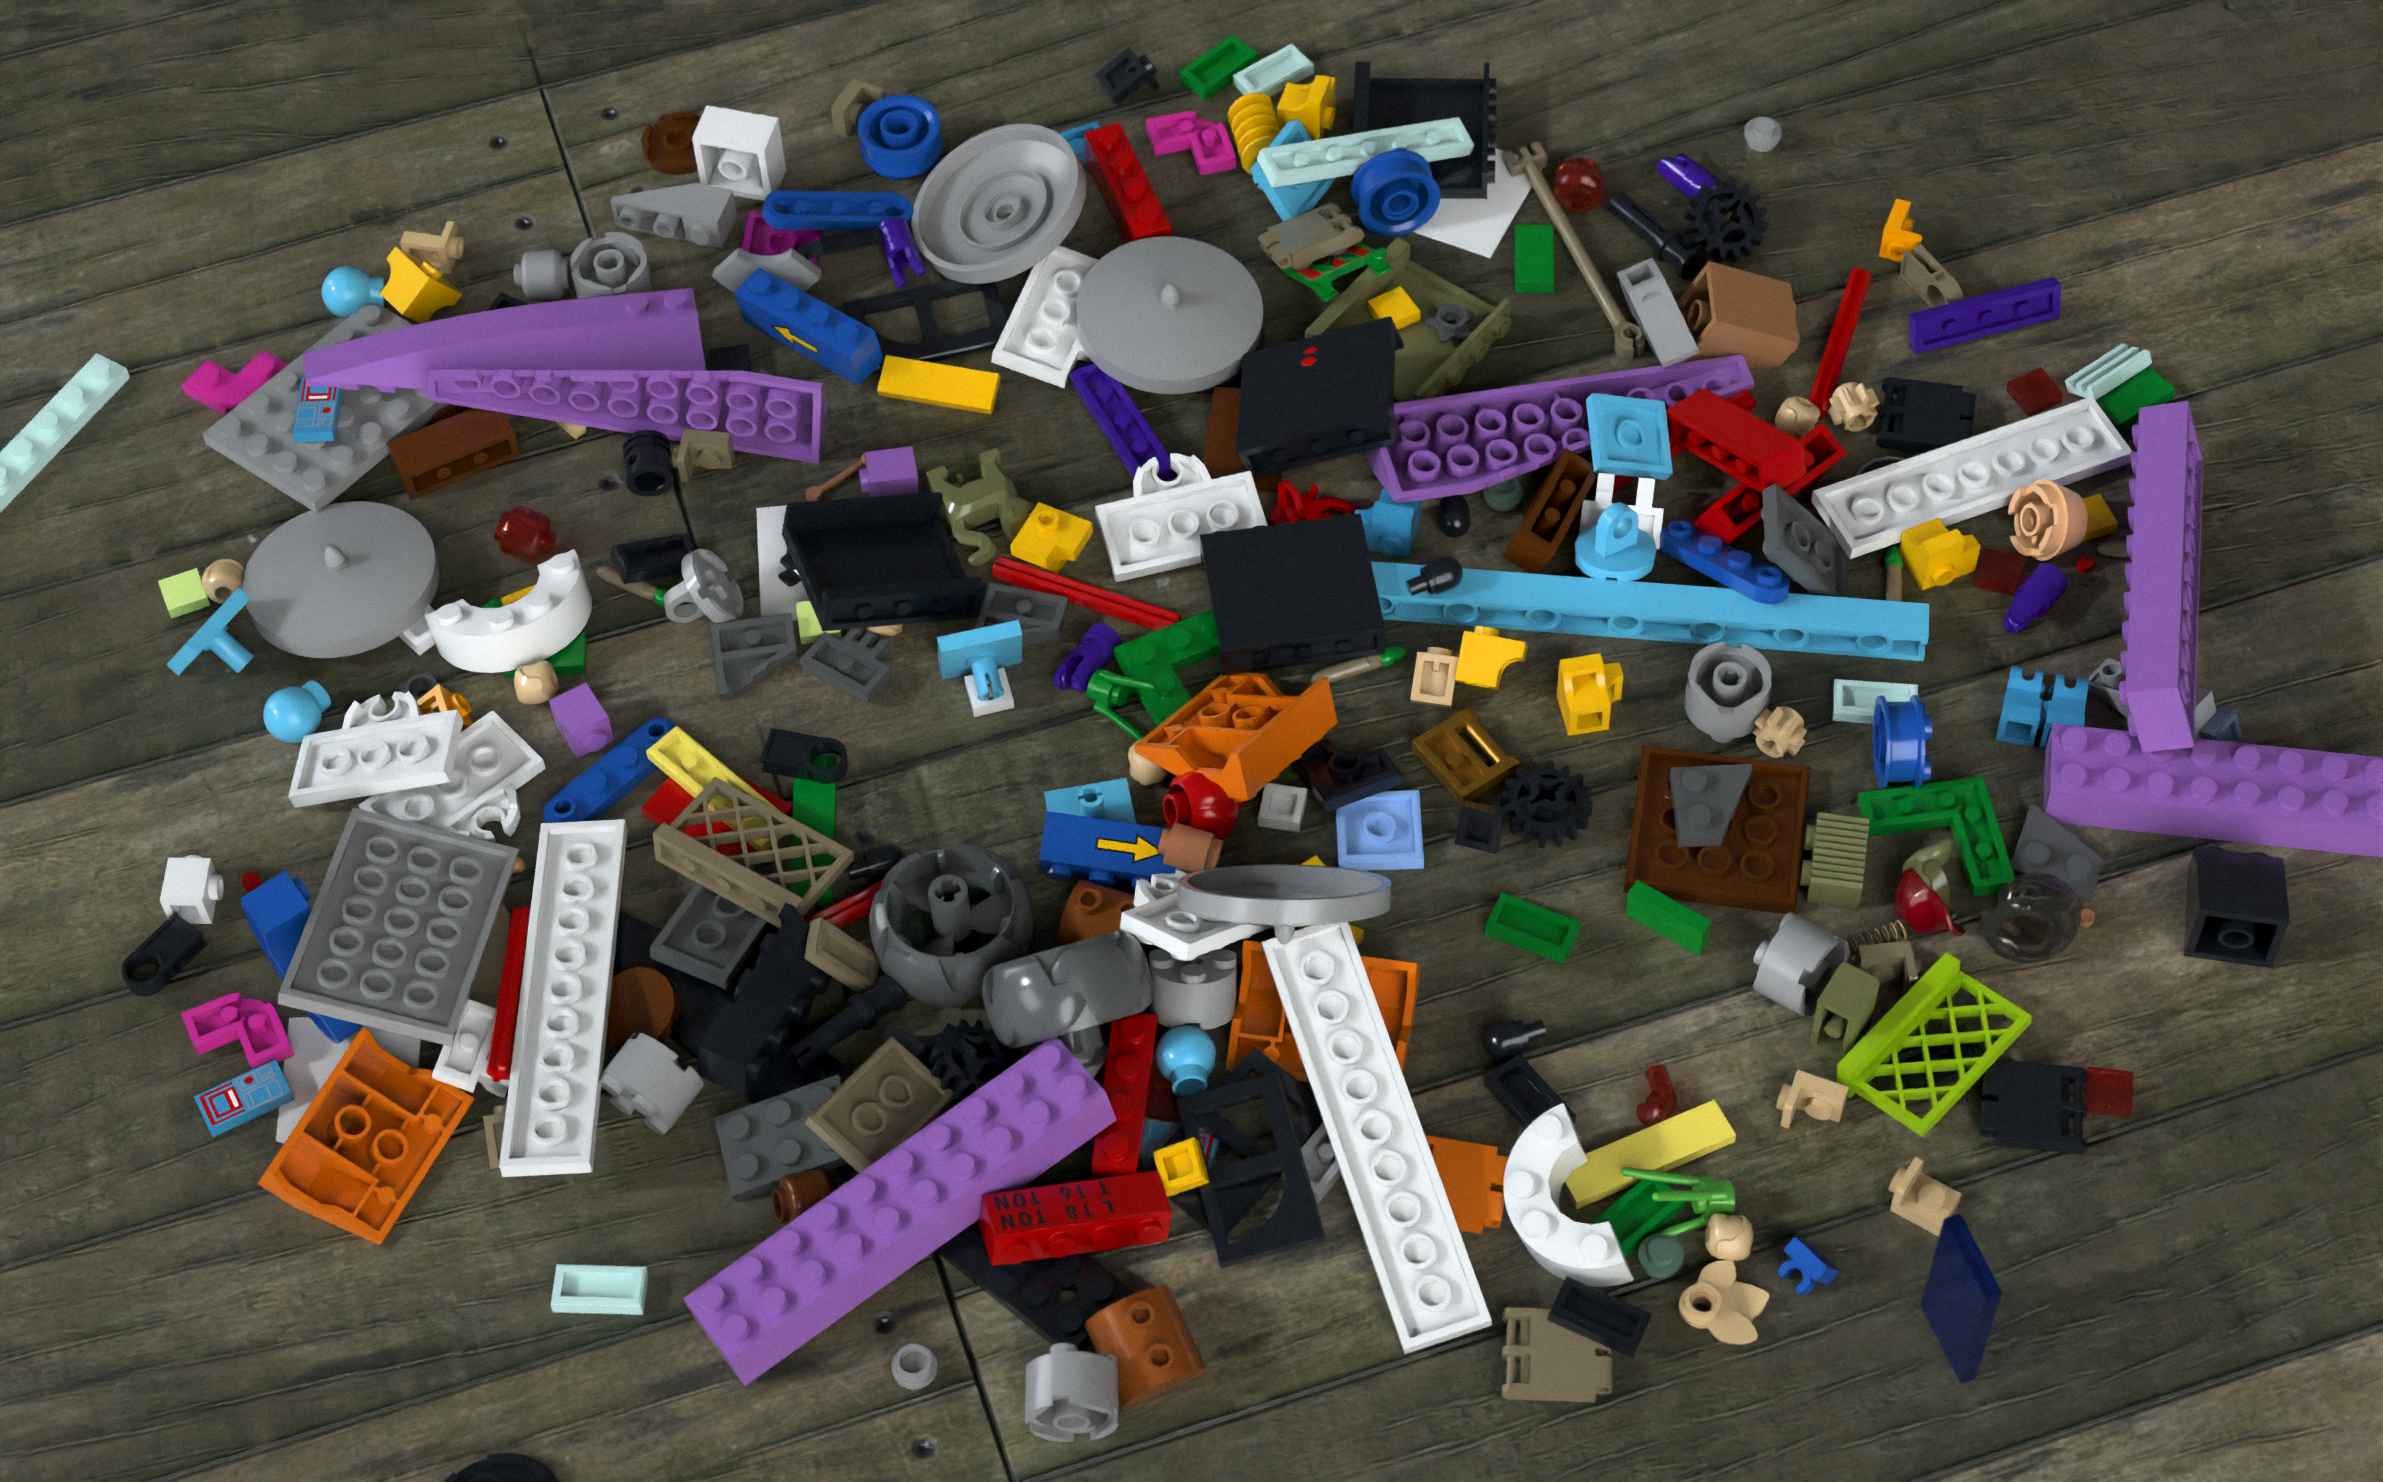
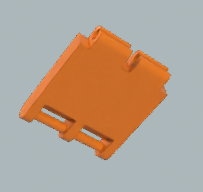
M1425 1135L1458 1229L1460 1231L1483 1234L1484 1227L1500 1228L1505 1205L1504 1175L1509 1157L1498 1155V1147Z

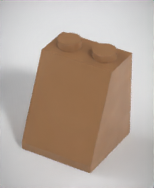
M1709 261L1677 301L1680 312L1700 352L1683 362L1743 354L1748 368L1780 367L1799 346L1800 332L1797 329L1795 315L1796 303L1793 301L1790 283Z

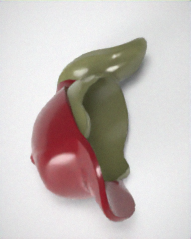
M1946 838L1939 843L1920 849L1912 854L1903 864L1901 870L1902 879L1895 892V905L1897 909L1895 914L1898 919H1903L1916 933L1931 934L1946 929L1957 936H1962L1965 933V929L1952 921L1956 917V913L1950 908L1949 884L1941 867L1951 856L1953 849V839Z

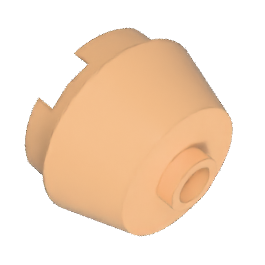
M2040 479L2028 487L2018 488L2011 499L2008 509V515H2014L2016 536H2010L2013 546L2020 554L2032 556L2037 560H2048L2077 547L2082 542L2087 530L2088 515L2082 497L2077 492L2047 479Z

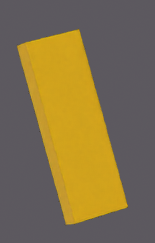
M886 355L877 392L879 396L992 415L1001 378L997 373Z

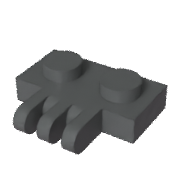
M865 628L850 629L842 640L824 631L800 659L801 667L808 673L868 705L892 677L891 667L881 662L889 653L892 643L885 638L880 639L877 643L879 636L872 631H868L865 634Z

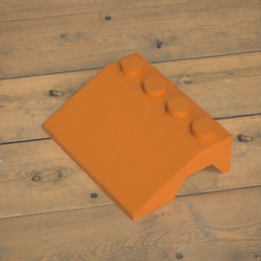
M1239 673L1224 676L1221 674L1135 744V752L1176 776L1184 775L1189 771L1200 772L1209 780L1220 785L1228 798H1234L1236 802L1248 801L1254 798L1257 792L1266 784L1276 779L1280 772L1288 765L1301 758L1302 753L1315 742L1323 739L1324 734L1338 723L1328 678L1318 679L1299 696L1284 695L1266 674ZM1200 766H1212L1215 768H1205Z
M1244 940L1243 970L1239 998L1232 1018L1225 1071L1231 1072L1255 1047L1296 1081L1309 1082L1265 957L1262 943ZM1360 956L1404 1075L1416 1009L1421 967L1417 963Z
M362 1027L257 1184L301 1211L380 1245L475 1098L458 1087L431 1078L433 1071L429 1069L408 1066L380 1048L371 1032Z

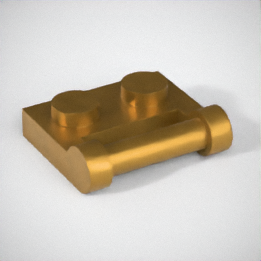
M1470 708L1458 712L1412 740V751L1461 805H1463L1465 800L1472 801L1499 783L1505 782L1507 778L1514 779L1516 769L1523 768L1515 756H1508L1478 723L1479 717ZM1459 734H1466L1494 765L1488 767Z

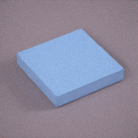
M1419 790L1382 791L1335 809L1338 867L1362 871L1424 869Z

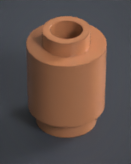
M1175 822L1172 830L1164 828L1157 853L1164 855L1163 864L1190 872L1217 868L1224 841L1214 838V833Z

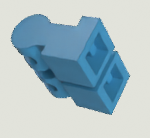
M2011 666L1995 740L2033 747L2037 729H2042L2039 748L2046 749L2053 723L2084 726L2089 679L2077 677L2075 687L2068 688L2064 684L2065 675L2056 673L2054 684L2050 685L2047 695L2051 699L2044 701L2039 698L2040 695H2044L2045 684L2042 683L2044 671L2035 669L2033 679L2025 680L2022 677L2023 667Z

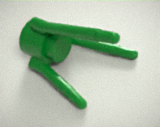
M1102 668L1097 669L1091 676L1087 687V697L1096 701L1093 710L1108 717L1136 741L1143 739L1145 736L1111 708L1115 705L1121 707L1126 702L1129 692L1135 693L1133 688L1153 691L1155 684L1117 675Z

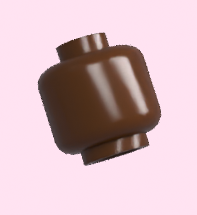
M810 1170L784 1175L778 1187L772 1190V1206L778 1223L789 1224L840 1188L838 1183L831 1182L822 1170Z

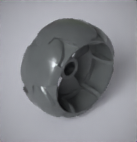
M957 843L953 848L935 846L923 848L900 860L888 871L883 879L881 889L874 896L869 915L873 951L885 975L892 977L909 997L922 1003L939 1007H958L974 998L980 997L983 999L982 981L985 973L995 965L1028 956L1031 946L1035 942L1034 906L1031 894L1024 880L1018 878L1009 863L998 854L983 847L965 843ZM969 895L985 899L970 910ZM915 908L931 913L933 929L938 937L921 952L912 947L911 941L906 936L901 935V932L904 931L907 925L908 914ZM972 929L998 935L993 941L976 951L964 955L963 952L955 953L954 942L965 939Z
M1119 930L995 965L985 973L983 978L982 998L990 1026L998 1040L1005 1046L1017 1048L1060 1036L1062 1043L1074 1055L1104 1046L1099 1024L1143 1012L1151 1004L1153 998V979L1145 951L1137 938L1130 932Z

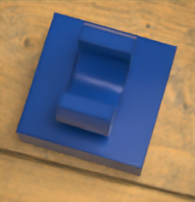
M1796 1236L1783 1249L1793 1260L1784 1262L1778 1270V1275L1784 1279L1789 1278L1795 1270L1802 1272L1803 1280L1795 1289L1801 1295L1810 1293L1816 1282L1829 1285L1840 1273L1810 1242Z

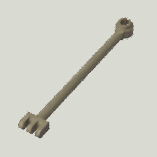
M1537 141L1530 144L1532 155H1530L1526 146L1517 147L1516 154L1518 160L1512 150L1502 152L1503 161L1512 177L1526 174L1615 331L1614 350L1616 354L1624 359H1633L1634 339L1635 348L1637 349L1636 356L1640 357L1645 350L1646 342L1642 329L1638 325L1626 321L1541 172V168L1547 167L1548 156L1540 142Z

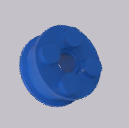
M910 95L888 96L869 105L859 118L858 134L861 140L862 159L869 169L881 176L888 177L893 181H902L906 178L918 176L931 169L942 154L943 144L939 133V115L931 104L921 98Z
M1396 148L1368 160L1355 171L1350 189L1351 197L1354 204L1359 208V216L1365 228L1374 234L1389 237L1404 235L1423 226L1437 211L1441 198L1440 189L1437 182L1432 178V171L1427 160L1420 154L1409 151L1406 148Z
M1912 695L1910 700L1906 702H1887L1884 696H1877L1873 713L1872 744L1875 777L1880 789H1885L1888 782H1911L1912 786L1920 788L1922 781H1929L1931 778V760L1929 755H1925V740H1931L1932 717L1931 714L1925 713V705L1921 703L1918 695Z

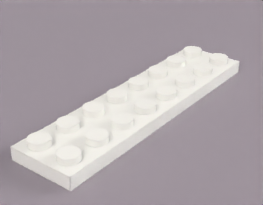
M2093 396L1816 489L1812 493L1811 502L1831 532L1834 533L1836 540L1848 558L1852 559L1901 542L1903 530L1939 517L1943 525L1948 526L2010 504L2018 488L2028 487L2037 480L2047 479L2065 486L2129 464L2131 462V452L2133 451Z

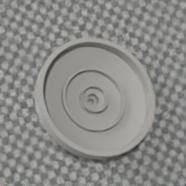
M1011 124L978 134L956 147L943 158L923 183L913 207L912 232L915 243L929 264L938 273L957 282L967 284L991 283L1020 274L1053 252L1074 227L1083 208L1086 196V175L1083 165L1070 144L1060 134L1040 125Z
M1162 236L1127 243L1110 251L1098 260L1088 271L1079 288L1076 325L1077 333L1085 352L1104 373L1138 390L1158 394H1186L1214 387L1230 379L1242 369L1243 355L1256 351L1261 338L1263 302L1254 278L1233 256L1202 241L1183 237Z
M365 501L342 502L326 505L317 512L310 510L300 514L268 535L248 561L244 571L242 590L251 598L245 605L253 625L269 643L283 651L298 656L338 658L377 648L395 639L415 624L435 597L440 579V566L429 533L412 515L382 503Z
M1267 864L1220 867L1182 876L1178 881V905L1181 910L1199 917L1238 924L1274 926L1277 940L1281 944L1286 945L1292 940L1295 926L1337 924L1385 914L1391 909V881L1384 876L1367 871L1330 866Z

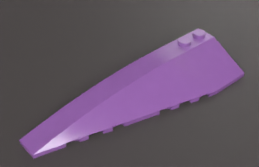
M693 288L545 302L460 315L385 331L303 354L306 387H340V389L358 390L362 385H371L378 388L379 392L395 393L396 387L418 389L419 395H428L427 372L434 369L531 368L706 371Z
M1743 354L1675 363L1665 368L1654 366L1394 403V416L1402 430V442L1365 451L1370 469L1395 504L1474 493L1557 462L1566 448L1575 454L1591 449L1586 399L1592 393L1665 401V409L1703 388L1726 399L1743 390L1753 389L1755 383Z
M465 368L434 369L427 372L429 401L631 434L642 430H656L664 433L669 440L680 442L684 429L730 432L733 447L736 451L819 464L827 430L828 401L822 383L748 371Z

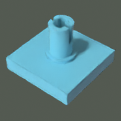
M1300 120L1288 121L1269 147L1312 141ZM1258 160L1250 169L1253 174L1254 183H1259L1257 188L1264 191L1282 221L1311 211L1336 180V178H1329L1272 188Z
M1592 393L1586 399L1594 473L1667 480L1673 474L1665 401Z
M238 587L166 665L179 676L203 649L206 652L210 649L238 674L255 655L227 632L229 627L226 625L251 598Z
M1019 620L937 637L938 665L942 680L973 674L978 692L977 697L980 701L989 700V690L986 681L990 684L993 699L1004 695L997 668L1022 663V631Z
M1127 778L1044 792L1047 811L1137 824Z

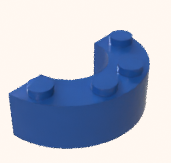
M286 870L240 898L242 910L252 932L282 981L285 978L311 913L310 905L307 902L311 899L309 891L299 877L291 879ZM304 1011L318 1029L335 1044L341 1043L361 1030L362 1027H365V1025Z

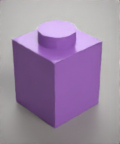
M912 446L865 452L866 468L859 469L862 493L869 492L870 497L919 493L918 475Z
M586 682L549 700L555 725L577 758L590 752H596L606 744L614 741L609 717Z

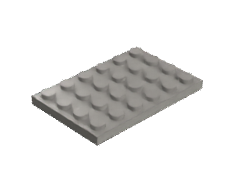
M379 304L365 305L358 312L352 313L304 353L369 335L412 326L413 324ZM302 353L203 433L206 445L307 508L317 512L331 503L389 454L387 442L419 430L431 420L438 410L449 404L429 401L428 395H419L418 389L396 387L395 393L379 392L378 388L371 385H362L358 390L343 389L335 441L295 442L292 432L301 380L305 376L304 353Z
M353 807L279 990L277 1004L452 1047L515 869L519 849Z

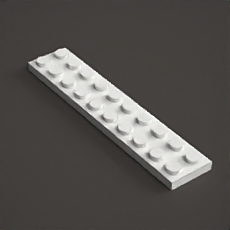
M625 819L541 823L499 1163L502 1177L593 1172L601 1094L599 1078L602 1075L628 832Z
M1348 922L1309 926L1296 930L1292 940L1286 945L1281 944L1277 937L1261 942L1404 1354L1491 1326L1490 1314Z

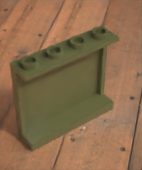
M1397 237L1386 248L1388 255L1384 257L1386 263L1392 267V271L1378 277L1368 267L1305 330V338L1374 321L1375 319L1367 310V301L1401 286L1421 311L1419 321L1398 330L1404 343V348L1395 350L1394 403L1442 397L1451 386H1457L1462 381L1466 370L1474 362H1480L1484 358L1489 346L1497 338H1502L1506 335L1512 323L1510 318L1511 300L1506 297L1496 308L1410 261V244ZM1444 303L1457 304L1466 311L1475 312L1474 319L1468 325L1472 333L1466 339L1455 337L1445 344L1440 343L1439 332L1426 326L1425 320L1436 316L1437 311Z

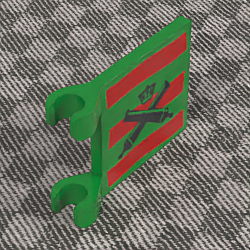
M1359 242L1348 247L1345 252L1339 255H1328L1315 260L1307 268L1293 270L1289 267L1286 269L1279 268L1281 273L1314 289L1322 301L1327 302L1339 296L1338 291L1331 284L1335 279L1366 264L1378 277L1392 271V267L1384 259L1388 255L1384 247L1374 250Z

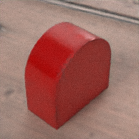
M2083 553L2077 558L2075 568L2080 573H2088L2095 568L2096 562Z
M247 872L242 876L241 881L247 893L262 885L260 878L255 872Z

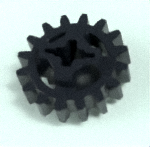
M1732 178L1726 187H1723L1720 179H1715L1712 189L1705 184L1702 185L1698 191L1699 196L1693 195L1688 202L1692 208L1687 209L1684 214V219L1692 221L1685 228V234H1695L1696 236L1691 246L1697 247L1702 244L1705 247L1703 251L1706 257L1711 252H1714L1719 263L1722 262L1726 255H1729L1733 263L1737 262L1741 257V252L1747 257L1750 256L1755 250L1753 245L1759 246L1764 240L1760 233L1765 232L1769 226L1768 222L1760 220L1766 215L1768 209L1766 207L1758 208L1756 205L1761 195L1756 194L1750 197L1747 194L1750 185L1745 184L1740 190L1736 188V181ZM1725 198L1730 200L1719 201L1717 199ZM1729 211H1732L1729 225H1726L1721 231L1720 227L1723 224V217L1727 216ZM1733 240V241H1735V242H1734V243H1724L1723 241Z
M1548 761L1546 769H1540L1536 762H1531V772L1528 773L1521 768L1516 769L1515 780L1507 778L1505 781V792H1501L1500 807L1506 810L1504 822H1510L1509 832L1516 834L1522 831L1523 843L1526 844L1532 838H1537L1540 848L1545 847L1547 840H1553L1557 847L1562 846L1563 836H1567L1575 841L1578 836V829L1586 830L1589 816H1592L1593 801H1591V787H1583L1584 776L1578 774L1570 777V766L1565 765L1560 771L1554 770L1553 761ZM1523 795L1525 797L1524 806L1520 808L1518 802ZM1573 801L1574 809L1570 813L1568 811L1569 802Z
M960 1019L956 1027L948 1023L942 1033L938 1032L930 1047L932 1051L928 1056V1062L935 1064L931 1075L944 1079L940 1088L942 1090L954 1089L956 1091L954 1099L959 1101L963 1096H970L1018 1062L1022 1052L1020 1049H1010V1047L1001 1043L992 1028L990 1030L984 1029L982 1020L977 1019L975 1025L970 1027L965 1019Z

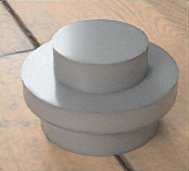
M1756 117L1745 125L1744 137L1749 147L1753 150L1767 152L1772 150L1781 140L1782 128L1772 118Z
M908 1344L902 1347L893 1357L891 1370L895 1381L900 1386L914 1390L926 1387L934 1380L938 1371V1364L934 1353L929 1348L920 1344Z

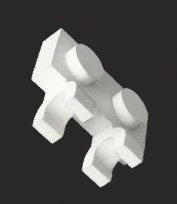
M1598 473L1595 501H1583L1579 534L1588 527L1597 525L1601 514L1614 504L1612 503L1615 475ZM1639 477L1636 506H1627L1637 513L1639 520L1638 528L1647 532L1655 541L1656 549H1659L1664 509L1652 508L1655 479Z
M468 999L452 1047L443 1045L431 1078L472 1093L477 1082H479L489 1092L505 1098L510 1079L495 1082L492 1081V1076L486 1073L488 1062L486 1058L490 1049L495 1008Z

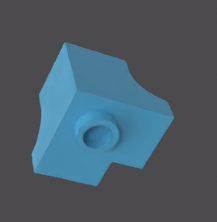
M1382 489L1379 501H1375L1373 507L1366 510H1355L1354 514H1361L1368 550L1382 552L1389 556L1398 555L1410 558L1421 522L1422 500L1395 504L1386 489Z

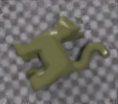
M997 448L980 453L982 474L979 480L965 484L963 475L958 474L955 475L954 481L950 484L946 481L949 473L944 465L926 472L927 484L931 493L941 492L943 495L941 507L946 511L948 523L952 528V535L962 545L978 547L980 549L968 557L969 564L977 567L985 565L992 559L996 547L994 541L984 533L972 530L1000 517L1002 529L1011 545L1036 507L1035 504L1018 497L1013 481L1000 470L1002 462Z

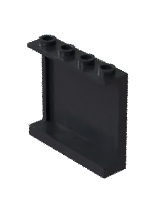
M1355 62L1352 134L1459 117L1474 144L1473 150L1468 156L1428 162L1432 171V178L1438 184L1441 198L1487 199V183H1495V161H1488V156H1495L1496 133H1488V128H1496V105H1489V101H1496L1497 78H1489L1490 63H1484V79L1370 78V62Z
M1391 316L1243 355L1237 454L1246 471H1251L1253 479L1402 442V430L1394 416L1395 350L1403 349L1404 343ZM1312 346L1318 349L1312 354L1303 353ZM1310 356L1317 359L1310 366L1301 365V361Z
M941 492L787 503L782 536L822 631L978 618L985 586L981 577L967 578L939 517L943 496Z
M1361 514L1336 515L1330 518L1307 521L1297 520L1292 523L1269 526L1259 525L1253 528L1215 531L1200 535L1201 564H1204L1219 645L1222 676L1385 654V625Z

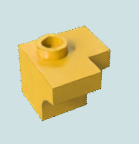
M1316 75L1314 81L1306 85L1287 82L1277 106L1279 129L1282 130L1288 121L1300 120L1312 140L1322 139L1325 129L1331 130L1335 119L1336 78Z
M397 247L386 258L391 266V275L380 295L402 315L418 323L428 322L431 316L444 306H455L463 295L442 276L443 272L427 260L422 262L419 258Z
M1038 502L1011 543V555L1059 574L1067 560H1076L1093 534V523Z
M1938 517L1903 530L1899 552L1903 564L1923 591L1936 585L1944 586L1957 577L1975 571L1981 545L1973 534L1962 536L1958 528L1949 531Z
M1475 626L1474 632L1464 631L1455 681L1462 684L1499 690L1501 675L1505 668L1514 662H1525L1528 649L1527 643L1499 637L1500 630L1489 627Z
M1601 653L1560 660L1557 700L1568 736L1609 729L1611 703L1621 700L1624 675L1620 662L1604 664Z

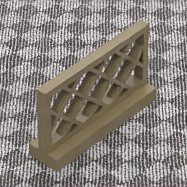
M714 777L670 826L663 822L653 832L655 860L778 928L781 927V920L778 914L785 903L793 905L804 918L809 909L854 860V851L717 777ZM719 794L732 801L733 808L709 811L708 804ZM759 816L767 821V827L743 830L741 818ZM736 819L738 831L713 834L711 822ZM706 823L708 835L691 838L682 833V831L687 826ZM793 834L802 841L801 846L778 849L776 837ZM770 838L772 850L748 853L746 841ZM740 842L742 854L724 856L716 851V846ZM825 853L837 858L832 865L813 868L811 860L812 855ZM805 857L807 869L783 872L781 860ZM775 861L777 873L761 876L752 871L750 865ZM810 880L811 888L802 898L786 890V883Z

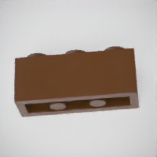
M472 408L450 418L440 420L435 424L410 434L402 435L386 443L393 467L410 500L521 456L515 432L505 413Z
M1567 448L1564 450L1557 462L1547 473L1502 557L1528 573L1539 574L1557 551L1598 473L1593 471V464Z

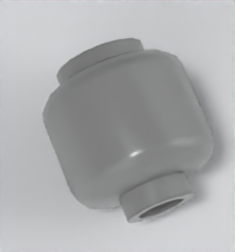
M555 249L526 251L522 256L521 264L514 265L515 286L522 287L524 295L529 300L560 299L566 289H571L572 272L570 260L564 259L563 255Z

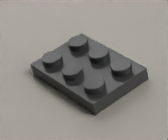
M1776 483L1762 489L1763 508L1761 509V517L1764 522L1765 534L1762 546L1767 559L1772 563H1776L1794 582L1802 585L1812 595L1848 598L1846 555L1836 540L1834 533Z
M696 883L650 946V958L727 990L772 924Z
M839 1074L714 1117L731 1194L737 1202L772 1191L778 1187L784 1175L810 1170L826 1172L849 1164L804 1124L807 1118L844 1083Z

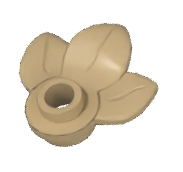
M1716 1261L1705 1266L1700 1272L1697 1284L1688 1287L1681 1294L1679 1312L1684 1321L1696 1328H1708L1719 1341L1736 1345L1748 1344L1757 1340L1758 1337L1751 1320L1763 1311L1770 1295L1765 1290L1754 1285L1737 1282L1733 1261ZM1696 1304H1705L1709 1308V1311L1701 1312L1696 1310L1693 1306Z

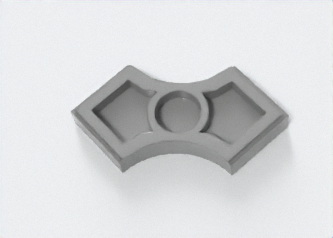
M738 248L714 269L712 278L734 293L758 268H761L805 292L821 278L822 270L793 248L772 256L756 255Z

